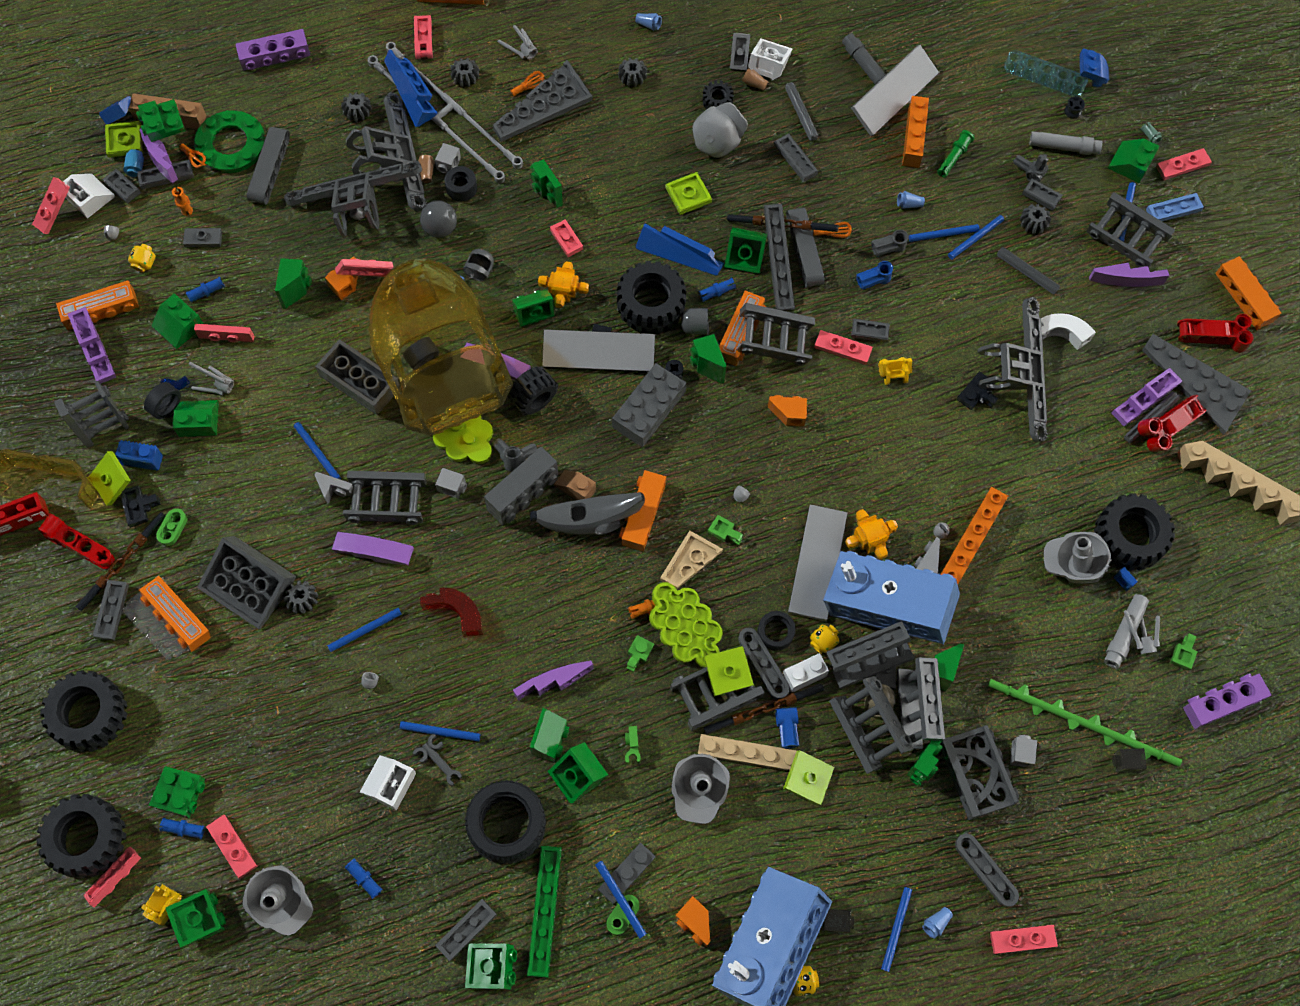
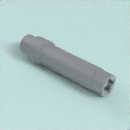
M1032 131L1029 141L1031 146L1079 152V154L1100 155L1102 149L1101 140H1094L1092 137L1085 136L1074 137Z
M1139 594L1133 596L1127 608L1136 631L1149 603L1145 596ZM1125 615L1114 639L1106 650L1107 655L1104 663L1112 668H1119L1122 661H1125L1130 650L1129 646L1134 637Z

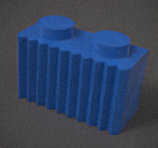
M126 440L119 441L115 454L121 465L157 471L163 458L156 445L153 446L151 444L149 446V444H138L137 442H127Z

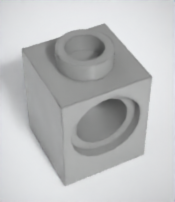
M443 143L435 158L437 170L447 173L450 169L457 167L461 160L460 149Z
M442 468L435 484L437 492L458 499L467 487L464 475Z
M1027 735L1016 737L1012 741L1010 765L1025 768L1034 766L1037 740H1033Z

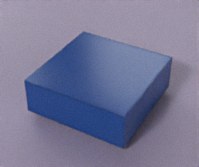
M1125 567L1114 576V579L1125 591L1130 590L1138 582Z

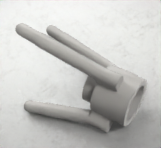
M513 25V28L523 41L520 46L521 52L501 40L497 41L502 46L518 54L522 59L527 58L530 60L538 52L524 29L520 31L516 25Z
M192 362L189 363L191 367L216 379L214 386L217 387V389L192 386V390L217 393L221 396L224 393L229 394L234 386L232 378L227 377L212 366H208V368L215 374Z
M1125 610L1124 614L1136 641L1137 649H1140L1141 654L1157 652L1156 647L1160 646V616H1156L1154 640L1152 636L1147 637L1145 622L1142 618L1140 626L1143 637L1139 639L1128 611Z

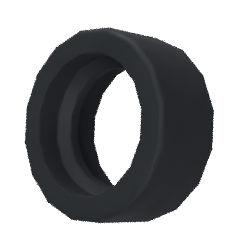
M168 382L160 383L146 396L144 408L156 419L166 418L179 404L181 393Z
M771 611L765 614L760 620L757 633L766 648L773 651L787 648L792 643L796 632L795 623L792 618L781 611ZM772 620L782 621L788 628L787 637L780 642L770 640L765 634V627Z

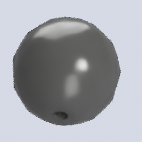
M432 201L425 205L421 211L420 224L428 235L435 238H443L451 234L455 229L457 215L450 204L444 201Z

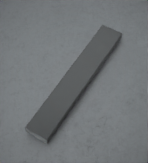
M782 204L764 205L775 307L777 310L793 311L795 306Z

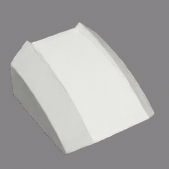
M760 38L750 55L748 67L751 70L754 69L758 74L774 80L781 76L793 49Z

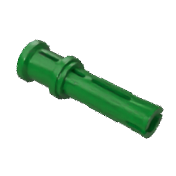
M962 130L959 139L952 144V151L937 170L939 176L944 173L942 177L946 178L961 154L966 153L968 145L975 139L970 131Z

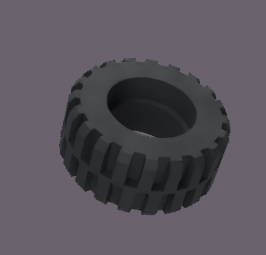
M645 261V264L638 263L635 264V268L630 267L626 270V274L624 273L620 277V282L617 285L618 313L621 314L622 320L624 322L627 321V325L630 328L636 327L638 332H642V330L647 331L646 334H652V331L661 333L663 329L669 330L672 328V324L676 325L680 321L686 305V286L684 285L683 278L679 277V273L675 269L672 271L671 266L667 264L665 266L661 265V262L657 261L656 263ZM655 288L664 292L668 300L662 305L648 307L640 304L634 297L643 289Z
M1130 493L1128 496L1121 495L1117 499L1112 500L1099 515L1095 523L1094 533L1100 535L1109 547L1111 553L1110 563L1115 562L1117 563L1116 567L1122 569L1125 566L1130 571L1137 567V570L1140 571L1155 565L1170 550L1175 538V534L1172 533L1175 530L1174 523L1170 522L1172 519L1170 513L1166 514L1164 511L1166 508L1163 505L1159 506L1156 503L1157 500L1151 498V500L1147 499V495L1143 494L1138 497L1136 493ZM1132 519L1142 524L1148 532L1149 544L1139 546L1127 541L1120 532L1119 520Z
M84 670L77 671L76 675L69 673L65 675L66 679H58L55 682L57 685L54 688L50 687L47 693L49 695L47 698L44 697L42 701L44 708L40 709V716L45 718L42 719L41 723L46 729L48 736L71 751L76 750L83 753L87 750L90 752L96 751L99 745L103 748L109 745L107 741L110 739L114 740L118 736L116 732L118 729L122 731L124 727L122 720L127 718V713L124 711L127 708V702L123 699L125 697L123 692L102 674L99 675L94 671H88V673ZM97 695L100 699V711L95 720L83 728H72L68 718L73 704L84 696Z
M75 794L70 796V800L67 798L59 800L60 805H53L49 808L50 814L48 816L44 815L41 820L44 821L43 826H38L37 833L40 834V838H37L36 842L37 846L42 848L38 851L40 857L44 858V863L48 867L53 868L54 871L72 878L85 879L87 876L94 877L99 875L100 870L105 872L110 867L108 864L110 862L114 863L118 859L116 856L118 851L122 852L124 848L121 842L126 840V833L122 829H125L126 826L125 822L120 819L122 815L110 803L90 794H83L82 796ZM86 817L95 819L98 825V837L94 845L81 855L74 856L69 854L66 848V835L71 826L78 820Z

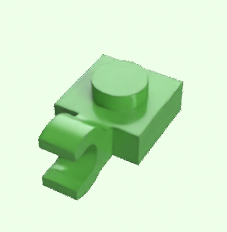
M717 515L708 529L709 534L723 542L729 538L736 545H740L743 540V534L733 530L734 523Z
M1188 633L1184 637L1182 645H1176L1170 663L1188 671L1192 669L1198 652L1192 649L1196 636Z
M637 635L628 650L631 658L627 663L626 669L634 672L639 661L645 663L655 644Z
M629 726V733H625L626 745H630V750L625 755V762L629 764V757L633 755L636 756L637 763H640L641 756L638 750L637 726Z

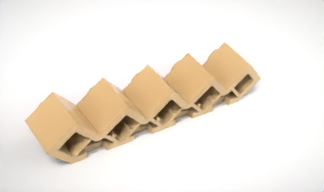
M1198 441L1184 444L1177 452L1183 470L1201 467L1207 484L1225 480L1231 497L1249 494L1255 511L1274 508L1280 525L1300 520V495L1208 443Z

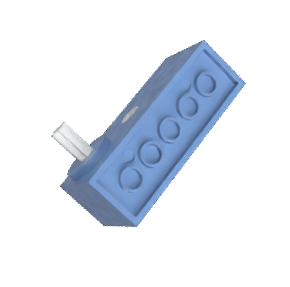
M840 551L823 601L830 616L881 629L902 621L909 636L944 644L960 592L956 578L950 574L940 575L929 569L919 570L908 564L902 566L891 560L881 561L869 555L866 557L860 556L853 551Z
M768 867L761 876L757 891L751 897V904L748 910L742 916V923L738 931L733 935L729 950L724 954L723 963L719 971L714 975L712 986L726 997L744 1006H786L833 901L819 887Z

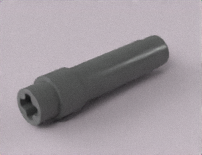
M852 33L844 37L842 43L846 47L845 50L856 60L876 85L886 74L868 53L859 38H856Z

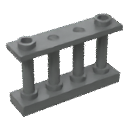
M1113 192L1107 202V205L1110 207L1098 225L1091 222L1087 232L1092 238L1099 239L1134 261L1138 267L1148 266L1149 268L1153 262L1149 257L1162 240L1169 241L1175 229ZM1119 212L1125 218L1115 232L1110 234L1103 228L1114 213ZM1134 221L1140 225V228L1130 242L1126 244L1118 238L1129 223ZM1150 231L1155 234V238L1142 254L1134 249L1144 233Z
M745 303L740 309L739 316L745 317L747 323L745 341H742L736 347L737 351H741L746 355L756 354L794 362L795 365L799 366L807 364L812 359V355L804 354L806 331L815 325L814 317ZM754 320L763 321L764 323L762 345L752 343ZM772 324L781 326L780 348L770 347ZM789 327L796 328L799 331L797 352L787 350Z
M99 381L94 382L98 389L97 392L72 404H66L62 398L54 401L61 418L87 448L94 445L91 439L94 437V434L121 422L125 429L129 428L126 422L129 420L124 410L120 411L111 399V393L107 386L102 387ZM103 398L102 401L76 412V410ZM109 406L108 409L83 420V418ZM115 414L114 417L89 428V426Z
M347 471V479L354 487L351 510H343L346 520L351 523H359L360 521L406 522L410 525L423 523L421 512H417L419 489L426 487L427 479L425 473ZM363 485H371L373 487L370 511L359 510L361 487ZM383 486L392 487L390 511H378L380 488ZM402 486L411 488L409 512H397L399 490Z
M902 621L827 651L828 658L834 669L833 674L840 689L914 660V656L907 644L911 639Z
M919 657L915 659L916 670H896L901 726L910 737L914 749H923L922 740L942 741L945 739L937 658Z
M707 668L686 677L679 676L672 681L673 683L670 686L672 692L679 689L691 713V719L688 720V726L691 731L753 703L764 696L761 686L757 688L750 686L746 687L744 694L740 696L734 694L733 691L725 693L727 702L720 705L716 703L704 677L708 676ZM697 681L709 705L708 711L704 713L698 711L686 685Z
M875 676L863 679L866 687L848 699L844 695L829 701L867 774L883 768L880 760L899 750L902 754L914 750L910 737L905 733L882 690V684ZM870 695L875 706L856 716L852 705ZM880 713L885 724L866 735L861 724ZM889 731L895 742L875 753L871 742Z

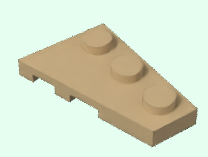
M689 531L660 577V580L668 582L678 589L721 554L723 549Z

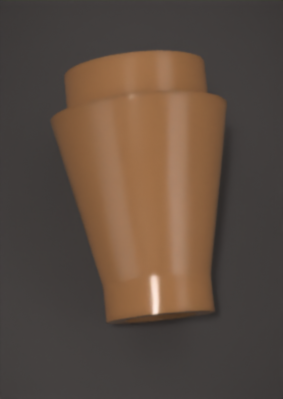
M749 68L742 79L745 85L763 91L769 82L754 69L751 70Z
M421 155L418 160L422 167L420 172L421 181L430 183L432 182L435 161L431 155Z

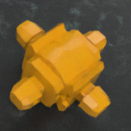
M566 261L562 268L557 267L556 272L552 271L550 277L542 275L538 278V285L545 288L548 287V291L552 294L554 306L557 308H562L565 302H570L571 297L576 298L577 292L579 294H587L589 291L588 283H579V276L575 275L571 262Z
M864 509L857 511L858 527H856L854 535L846 539L847 547L852 549L859 545L860 549H866L868 554L874 552L880 560L886 558L888 555L886 541H888L890 534L897 530L898 525L896 521L884 522L882 518L877 519L876 515L869 517Z

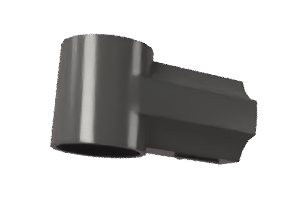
M896 230L892 235L871 241L874 255L877 257L893 251H904L908 241V234L904 230Z

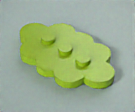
M468 400L448 408L446 411L448 419L435 424L431 429L436 447L445 449L448 458L454 462H462L467 458L475 464L488 462L492 456V449L488 443L493 436L491 424L486 420H482L480 410L469 406Z
M668 582L658 584L652 592V600L656 606L649 615L651 625L660 631L661 642L665 646L672 647V654L677 661L689 663L695 660L700 667L706 668L704 656L720 652L716 645L723 635L720 624L711 620V609L707 605L700 603L698 593L695 590L682 588L677 591Z

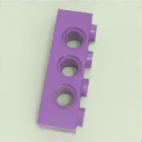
M303 29L236 43L243 71L310 56Z
M1251 673L1241 677L1240 682L1236 684L1234 681H1231L1222 686L1224 689L1217 691L1214 688L1207 691L1205 697L1200 698L1198 695L1187 700L1189 704L1184 706L1183 709L1194 729L1270 697L1271 693L1260 673L1252 676ZM1240 689L1246 692V696L1241 693ZM1223 696L1228 698L1229 703L1224 701ZM1205 703L1211 706L1212 711L1206 708Z

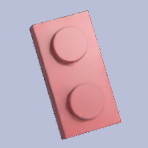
M566 219L550 227L551 233L567 257L583 250L582 243Z

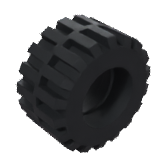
M542 366L533 367L521 374L513 382L507 397L522 415H531L540 411L553 399L557 393L558 384Z

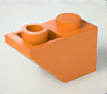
M332 270L325 277L328 287L342 301L356 290L358 275H338L336 270Z
M769 396L768 408L786 426H805L807 398L800 396Z
M692 896L675 915L677 919L675 923L683 931L688 929L693 934L691 938L699 946L703 944L707 947L710 943L709 912Z

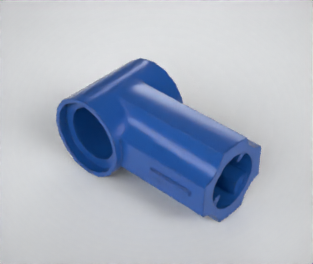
M882 261L877 267L857 274L856 278L859 287L863 290L879 283L886 284L890 282L893 265L888 261Z
M797 708L776 709V724L779 727L781 748L793 749L799 747Z

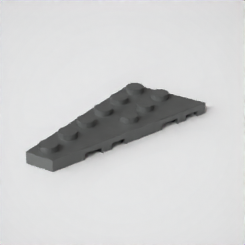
M566 60L560 69L552 72V76L547 80L544 79L526 95L522 102L519 101L510 113L507 112L494 123L493 130L502 142L592 101V95L568 60Z
M1152 334L1142 351L1164 371L1171 368L1182 380L1178 388L1187 398L1195 394L1198 395L1197 399L1203 409L1207 410L1205 412L1208 416L1207 419L1211 423L1214 422L1220 428L1219 431L1224 435L1251 390Z

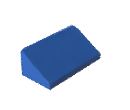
M127 96L99 112L106 125L127 114L131 97Z

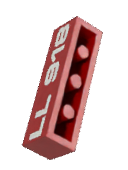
M37 492L0 505V536L47 518L49 511L45 500Z

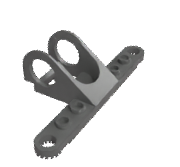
M390 92L384 98L391 132L364 126L362 130L353 129L347 136L346 145L349 149L359 152L366 151L367 157L359 155L352 164L354 175L365 173L360 171L359 167L366 162H378L381 164L379 168L381 169L401 163L402 165L409 162L412 163V161L416 160L405 110L402 106V99L400 96H397L398 94ZM363 136L365 146L354 145V139ZM370 136L375 138V140L372 143ZM375 150L385 151V152H386V156H385V155H380V154H375L374 151H375ZM419 173L402 179L408 205L416 212L422 211L425 205H427Z
M416 160L404 165L401 163L304 187L302 190H293V192L290 191L291 193L285 194L284 199L287 205L293 206L333 197L331 205L334 213L333 220L340 235L346 237V223H348L346 211L365 206L364 211L371 227L379 229L380 223L373 186H381L387 182H397L403 178L415 176L422 171L420 162ZM363 195V198L355 200L356 196ZM370 206H371V208H372V212H373L374 219H373L372 214H371V211H370ZM338 213H340V215H341L342 222H343V227H342V225H341V222H340L339 214H338Z
M1035 297L1024 299L1022 303L1025 347L1010 343H992L978 348L977 354L1001 358L1002 377L994 376L983 379L979 382V387L986 390L1027 389L1030 436L1034 442H1042L1046 440L1048 433H1046L1047 412L1041 318H1039L1040 304H1038ZM1001 349V352H986L989 350ZM1010 357L1016 358L1017 361L1010 360ZM1010 367L1018 370V378L1011 376ZM995 382H1007L1006 384L999 385L990 384Z

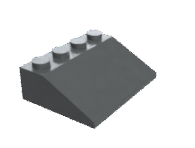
M236 536L222 538L197 588L256 628L261 629L286 596L285 590L290 589L289 585L293 584L296 576Z

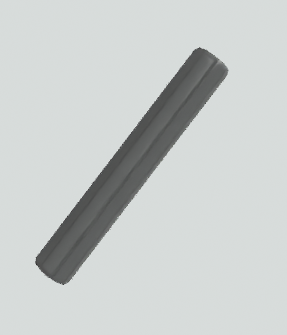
M793 82L787 83L785 89L809 140H816L818 133Z
M1002 247L998 251V257L1052 294L1059 290L1060 285L1006 248Z
M1176 392L1170 393L1142 420L1153 417L1160 418L1180 399V396ZM1138 424L1124 436L1128 443L1134 442L1140 436L1137 430Z

